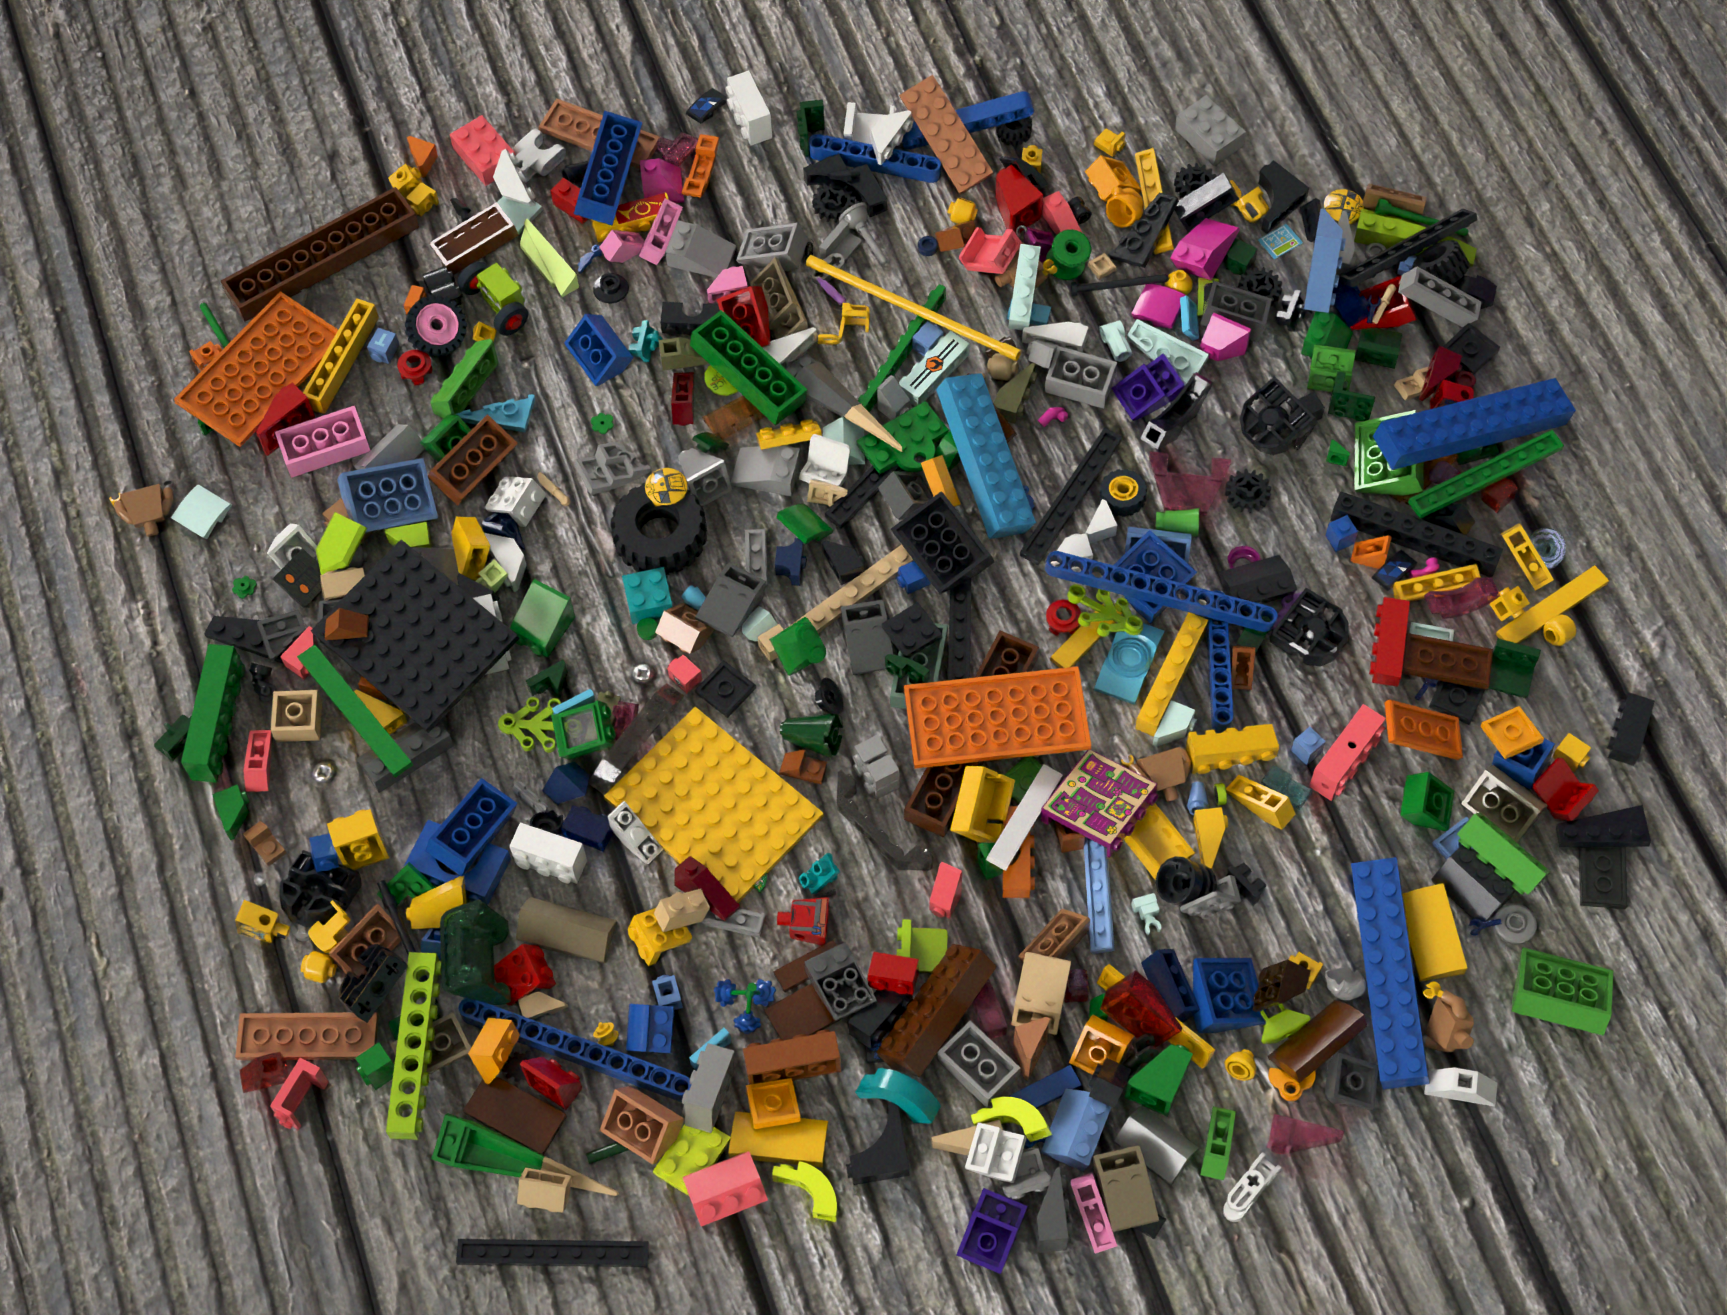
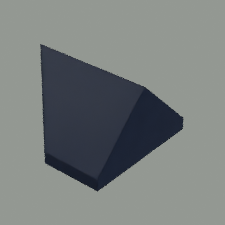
M495 512L483 520L482 527L484 533L512 538L520 549L525 550L518 524L508 513Z
M576 762L560 765L554 769L542 791L558 806L560 803L585 796L590 775Z

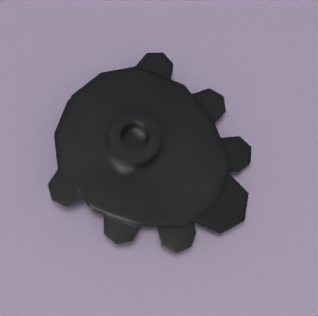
M529 1050L525 1054L515 1052L513 1058L508 1057L507 1063L503 1065L501 1070L507 1073V1079L514 1077V1081L519 1082L521 1079H526L520 1063L523 1060L534 1057Z

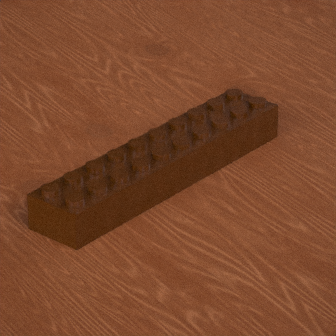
M394 187L224 278L220 282L226 296L244 322L255 317L280 291L288 297H292L301 292V290L309 288L418 229L419 224L416 214L399 190Z
M999 630L975 677L1031 672L1038 660L1039 647ZM984 761L926 767L904 809V820L945 838L953 821L965 767H982Z

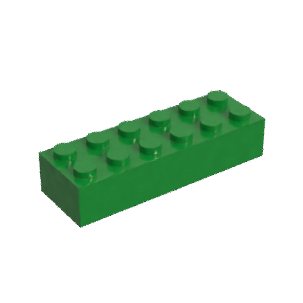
M722 310L692 332L690 346L775 426L805 403L808 389Z
M208 644L181 760L192 781L217 783L219 775L223 773V755L227 754V737L231 735L232 716H235L237 709L235 701L241 692L240 679L245 674V665L242 663L240 655L234 646Z

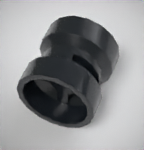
M1074 197L1067 202L1078 225L1090 219L1092 212L1085 206V202L1081 197Z

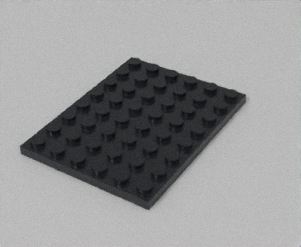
M400 540L311 630L314 636L427 733L445 717L520 639L515 632L403 540ZM339 608L368 615V637L325 640L326 619Z

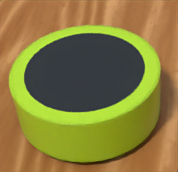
M1214 784L1217 806L1226 805L1227 792L1225 784Z

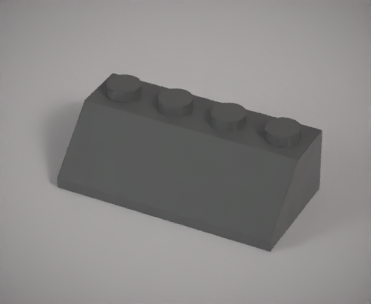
M414 722L392 736L393 740L413 764L412 767L394 778L372 749L356 758V761L380 793L454 745L449 733L441 722L429 733Z

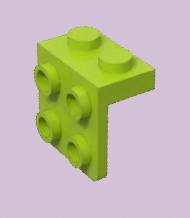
M902 919V927L897 928V941H901V949H897L896 955L919 959V973H932L947 951L948 932L946 929L911 928V920Z

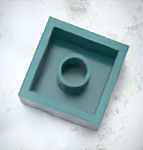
M664 567L622 576L632 624H637L644 618L660 619L664 610L673 607Z

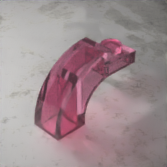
M1475 578L1472 582L1452 591H1429L1424 597L1432 614H1441L1442 619H1447L1474 612L1500 597V594L1492 578Z

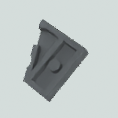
M299 609L257 621V626L270 662L276 659L306 630Z

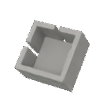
M878 734L854 746L855 755H853L855 764L853 767L856 774L864 778V786L869 794L873 793L877 800L900 788L899 768L890 754L881 757V755L887 753V749Z

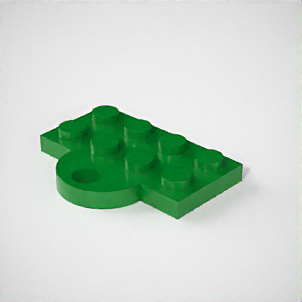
M924 401L883 425L902 446V452L871 433L858 439L856 442L859 449L879 474L895 465L908 472L923 471L922 465L916 462L915 458L922 456L926 459L925 461L935 458L934 443L942 439L949 432V429L929 404Z

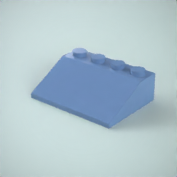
M1320 209L1304 309L1329 313L1330 305L1334 306L1336 294L1332 293L1333 287L1337 288L1339 281L1336 269H1341L1343 258L1339 257L1340 250L1344 251L1346 238H1342V228L1325 209Z
M423 458L343 472L337 479L342 500L350 520L367 527L365 533L438 519Z

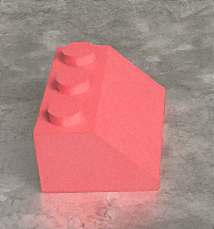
M749 1151L682 1177L701 1227L768 1201Z

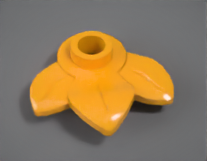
M1269 1069L1270 1083L1279 1089L1281 1097L1286 1101L1298 1100L1304 1090L1312 1087L1316 1078V1072L1313 1071L1299 1083L1282 1069ZM1294 1088L1295 1092L1290 1094L1286 1090Z

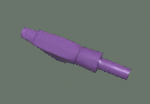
M820 277L817 278L820 286L840 306L843 303H847L846 298L826 280L824 281Z
M1302 592L1285 596L1281 600L1283 608L1278 613L1277 620L1272 628L1273 630ZM1292 599L1291 602L1286 603V600Z

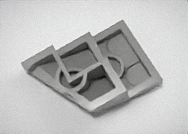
M618 442L600 444L597 447L595 456L576 459L575 467L590 495L624 486L646 475L651 469L650 466H644L638 462L636 456L627 451Z

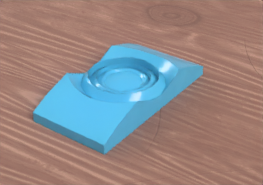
M1143 623V630L1139 635H1130L1125 631L1116 632L1094 690L1135 705L1165 631Z

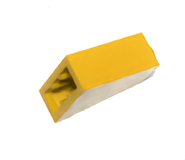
M456 516L451 536L458 572L472 580H477L481 577L479 572L485 567L491 545L476 517Z
M357 689L354 691L389 735L407 724L405 715L401 710Z
M459 876L412 898L410 907L406 909L407 921H411V929L466 927L468 907L464 876Z

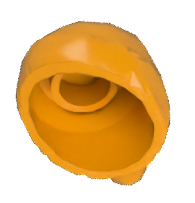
M1114 187L1112 189L1113 196L1106 204L1107 217L1117 227L1126 228L1132 226L1136 220H1140L1143 216V199L1132 188L1122 189L1121 187Z

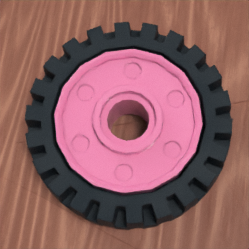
M429 295L426 298H421L411 307L405 321V333L408 335L409 343L413 344L412 347L414 349L417 348L419 351L427 353L429 357L446 356L454 352L461 345L467 332L465 313H462V308L458 307L454 300L450 301V298H443L442 295ZM437 322L441 329H433L431 323Z

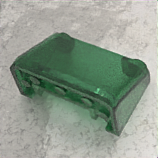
M479 899L449 909L441 917V985L446 992L452 995L494 1005H503L511 1002V991L507 984L502 982L495 984L493 946L504 942L507 938L509 931L508 920Z

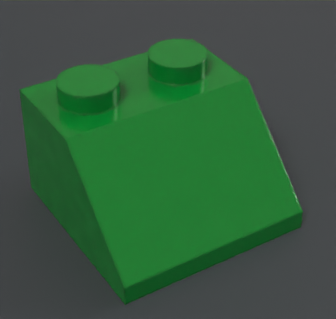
M1316 311L1305 337L1301 354L1312 357L1314 344L1347 349L1353 332L1336 314Z
M447 415L420 443L436 461L440 462L471 429L459 415Z
M1430 772L1407 775L1400 816L1413 825L1448 831L1455 791Z

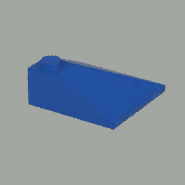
M1150 530L1114 564V566L1186 585L1197 574L1196 570ZM1114 578L1115 582L1123 583L1121 578ZM1135 583L1137 588H1144L1141 583ZM1156 589L1157 593L1165 594L1163 589ZM1123 595L1131 606L1150 624L1167 608V606Z
M1195 958L1193 960V995L1200 1009L1193 1016L1198 1033H1219L1266 1024L1260 1011H1253V997L1258 990L1259 984L1251 958Z

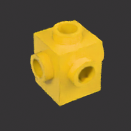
M406 163L388 177L393 188L396 187L405 199L420 182L423 183L420 178L422 177L420 171Z
M1517 586L1512 590L1507 587L1497 593L1499 598L1491 602L1490 606L1502 622L1510 616L1515 619L1525 612L1523 608L1529 605L1530 602L1520 587Z

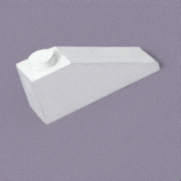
M1062 322L1024 327L1022 342L1029 344L1033 343V340L1039 339L1058 344L1060 347L1083 352L1088 337V326H1084L1081 323Z
M812 327L770 341V345L762 348L786 368L817 341V332Z

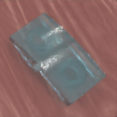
M1275 765L1271 767L1261 780L1265 787L1289 797L1292 806L1298 810L1301 809L1312 794L1310 788L1293 780L1290 773Z

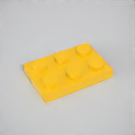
M808 419L801 421V424L798 425L787 423L780 425V428L772 429L771 427L762 428L760 432L756 433V439L762 450L808 441L813 434L822 436V432L816 421Z

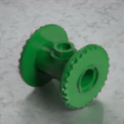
M1068 229L1057 234L1053 240L1052 248L1046 256V260H1052L1054 262L1053 265L1057 267V272L1052 275L1064 281L1073 280L1080 276L1084 270L1085 263L1091 256V243L1085 234L1077 230Z

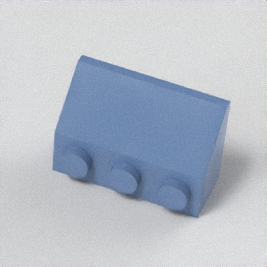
M1128 527L1125 553L1150 530L1186 563L1189 562L1191 534Z
M1065 1089L1050 1126L1052 1135L1046 1137L1040 1153L1084 1172L1091 1162L1111 1107L1089 1097L1090 1092Z

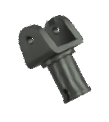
M1143 1034L1132 1042L1133 1054L1121 1063V1065L1132 1069L1130 1075L1142 1063L1148 1064L1159 1055L1158 1049L1154 1047L1155 1038L1152 1034Z

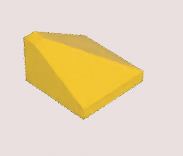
M479 321L473 328V340L491 339L494 341L497 330Z

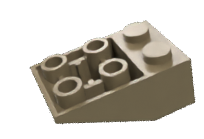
M1140 1146L1093 1156V1172L1112 1231L1115 1232L1158 1222L1159 1217Z

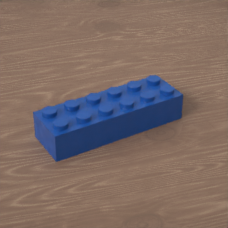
M604 111L577 199L575 215L613 225L643 122Z

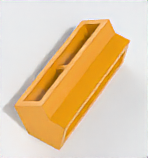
M943 455L922 462L921 465L933 497L942 491L954 507L960 505Z

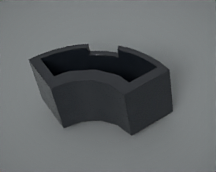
M1463 275L1461 279L1452 284L1457 289L1481 301L1480 310L1493 306L1497 286L1490 280L1479 275L1476 278Z

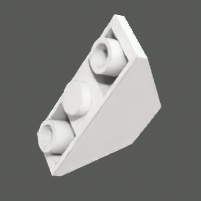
M911 111L881 116L871 129V142L878 164L882 165L886 159L888 160L891 157L895 146H899L904 134L911 130L913 126Z
M506 149L502 150L493 176L501 195L512 201L532 207L536 204L533 200L536 198L530 187L527 188L525 184L527 178L522 170L519 171L516 165L519 162L515 154L510 153Z
M484 533L491 545L488 553L493 558L491 562L495 559L508 574L504 581L505 586H510L513 592L518 591L526 568L524 554L514 539Z
M625 801L608 815L611 830L623 845L647 865L663 850Z
M1455 1067L1428 1071L1430 1084H1425V1095L1495 1107L1497 1082L1482 1073Z

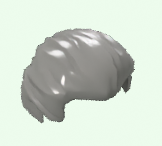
M1339 968L1324 972L1328 990L1341 1000L1349 1001L1362 996L1367 989V982L1358 970L1353 973L1350 968Z

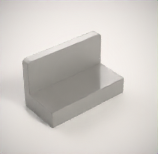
M842 219L819 246L821 259H825L833 253H839L846 262L860 246L862 239L850 233L849 222ZM833 261V262H832L833 265H834V264H836L837 266L840 265L839 262H836V261Z

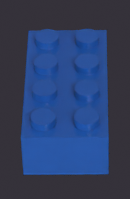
M481 778L429 838L425 851L460 876H463L484 851L487 844L495 838L513 816L517 802Z

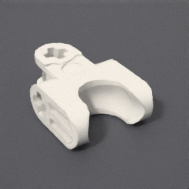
M536 128L532 129L513 148L519 162L516 165L519 171L522 170L527 178L525 183L536 173L542 176L549 174L564 160L566 155V149L559 144H555L550 149H539L543 143V134Z
M1263 1152L1228 1194L1227 1202L1223 1208V1214L1227 1220L1232 1222L1241 1221L1257 1201L1259 1195L1280 1172L1282 1167L1279 1164L1276 1167L1265 1159L1266 1154Z

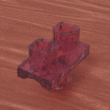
M618 701V705L613 706L612 714L616 717V724L613 726L616 733L614 740L635 743L637 725H642V720H637L639 704Z

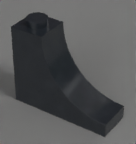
M1274 160L1269 165H1264L1259 171L1258 184L1266 191L1271 202V209L1263 218L1261 230L1266 234L1305 202L1309 192L1307 185Z
M893 1102L888 1103V1121L880 1138L865 1151L849 1156L850 1164H846L848 1178H853L854 1185L910 1176L899 1108Z

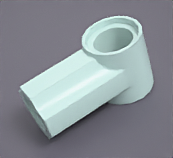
M1118 320L1099 327L1101 338L1104 343L1108 344L1115 361L1122 362L1127 360L1132 355V351L1125 338L1122 322Z

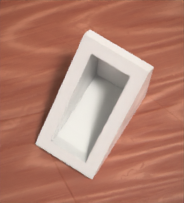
M1102 499L1086 531L1089 544L1116 536L1117 523L1106 500Z

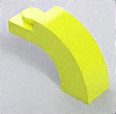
M1015 1097L991 1099L993 1108H982L977 1113L971 1115L975 1126L978 1123L985 1124L1000 1120L1001 1124H1017L1023 1128L1030 1142L1052 1135L1047 1122L1040 1112L1030 1103Z
M800 1161L797 1170L785 1164H781L780 1167L774 1166L772 1172L774 1182L801 1187L811 1195L814 1201L813 1218L837 1222L835 1192L831 1183L821 1171L812 1165Z

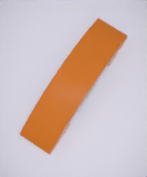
M699 135L695 148L696 155L689 177H686L682 195L701 198L705 193L714 167L719 137Z

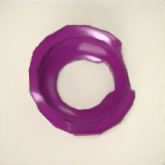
M1248 546L1235 547L1230 551L1227 558L1230 569L1234 568L1233 564L1240 558H1245L1250 563L1261 560L1259 553Z

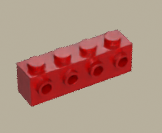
M1384 597L1382 605H1377L1376 617H1379V623H1375L1374 636H1377V642H1373L1371 655H1375L1374 662L1371 661L1369 674L1373 675L1372 683L1395 687L1399 685L1402 675L1410 601Z

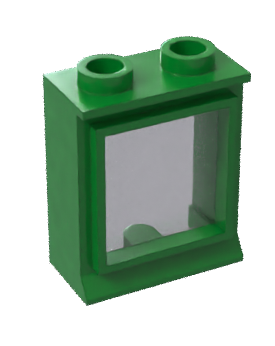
M597 700L594 703L551 715L559 757L570 760L615 746L614 738L616 733L611 725L610 717L612 713L607 703Z

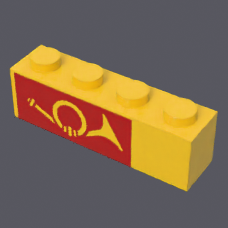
M667 193L618 205L613 225L591 219L597 242H603L611 230L635 233L650 230L664 199H668Z

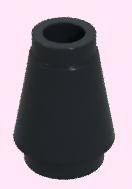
M589 162L565 165V168L561 170L562 177L574 184L585 176Z

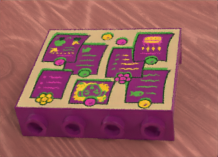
M1087 750L1042 806L1041 822L1049 825L1052 820H1055L1106 847L1107 857L1110 858L1114 851L1120 850L1124 838L1132 834L1137 821H1141L1144 818L1147 808L1150 805L1153 806L1157 801V783L1093 750Z

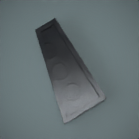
M1159 192L1144 210V215L1140 220L1134 222L1130 232L1119 240L1120 244L1115 250L1112 249L1109 252V258L1145 268L1179 202L1178 198Z
M213 616L204 633L207 638L268 658L257 626V621L261 620ZM284 650V651H283L276 659H274L273 661H276V662H279V663H282V664H283V661H282V659H281V655H282L286 650Z
M1643 805L1558 823L1556 826L1559 847H1649L1651 843Z

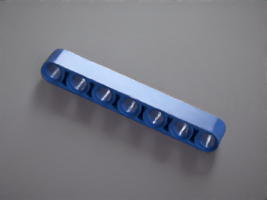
M1022 91L955 111L970 134L1030 117L1034 113V107L1030 94ZM913 121L911 130L906 132L902 139L903 147L909 150L929 145L917 124Z
M815 134L809 138V155L814 160L822 161L829 156L839 154L848 167L855 168L867 164L873 172L929 183L937 182L941 177V162L933 156L893 149L891 157L880 165L877 162L872 144Z
M1218 590L1213 591V592H1217V593L1224 594L1222 591H1218ZM1219 605L1221 610L1227 611L1225 605ZM1206 617L1208 619L1206 631L1211 725L1215 732L1222 733L1227 728H1231L1233 721L1228 622ZM1213 621H1218L1221 624H1214ZM1219 640L1222 644H1217L1214 641ZM1215 660H1222L1224 663H1217ZM1216 679H1222L1224 683H1219ZM1217 699H1224L1226 702L1221 703ZM1219 718H1223V719H1225L1227 722H1224V723H1223V722H1220L1218 719H1219Z

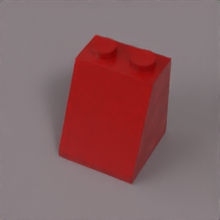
M1012 164L1006 169H1001L996 175L995 199L1006 229H1012L1016 233L1018 226L1024 225L1029 227L1042 218L1043 194Z

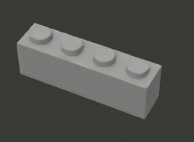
M1418 266L1402 275L1398 291L1402 295L1461 327L1478 319L1481 301Z

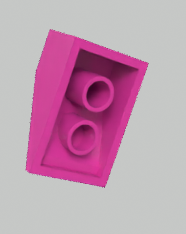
M1205 218L1179 241L1170 259L1178 270L1212 280L1240 229L1239 227Z

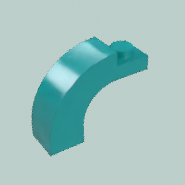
M878 1068L875 1074H865L855 1091L859 1098H879L893 1102L906 1112L913 1123H932L941 1107L936 1097L921 1083L903 1073L890 1069Z

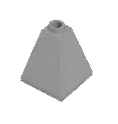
M694 448L684 450L678 455L691 495H696L701 506H705L732 491L723 459Z

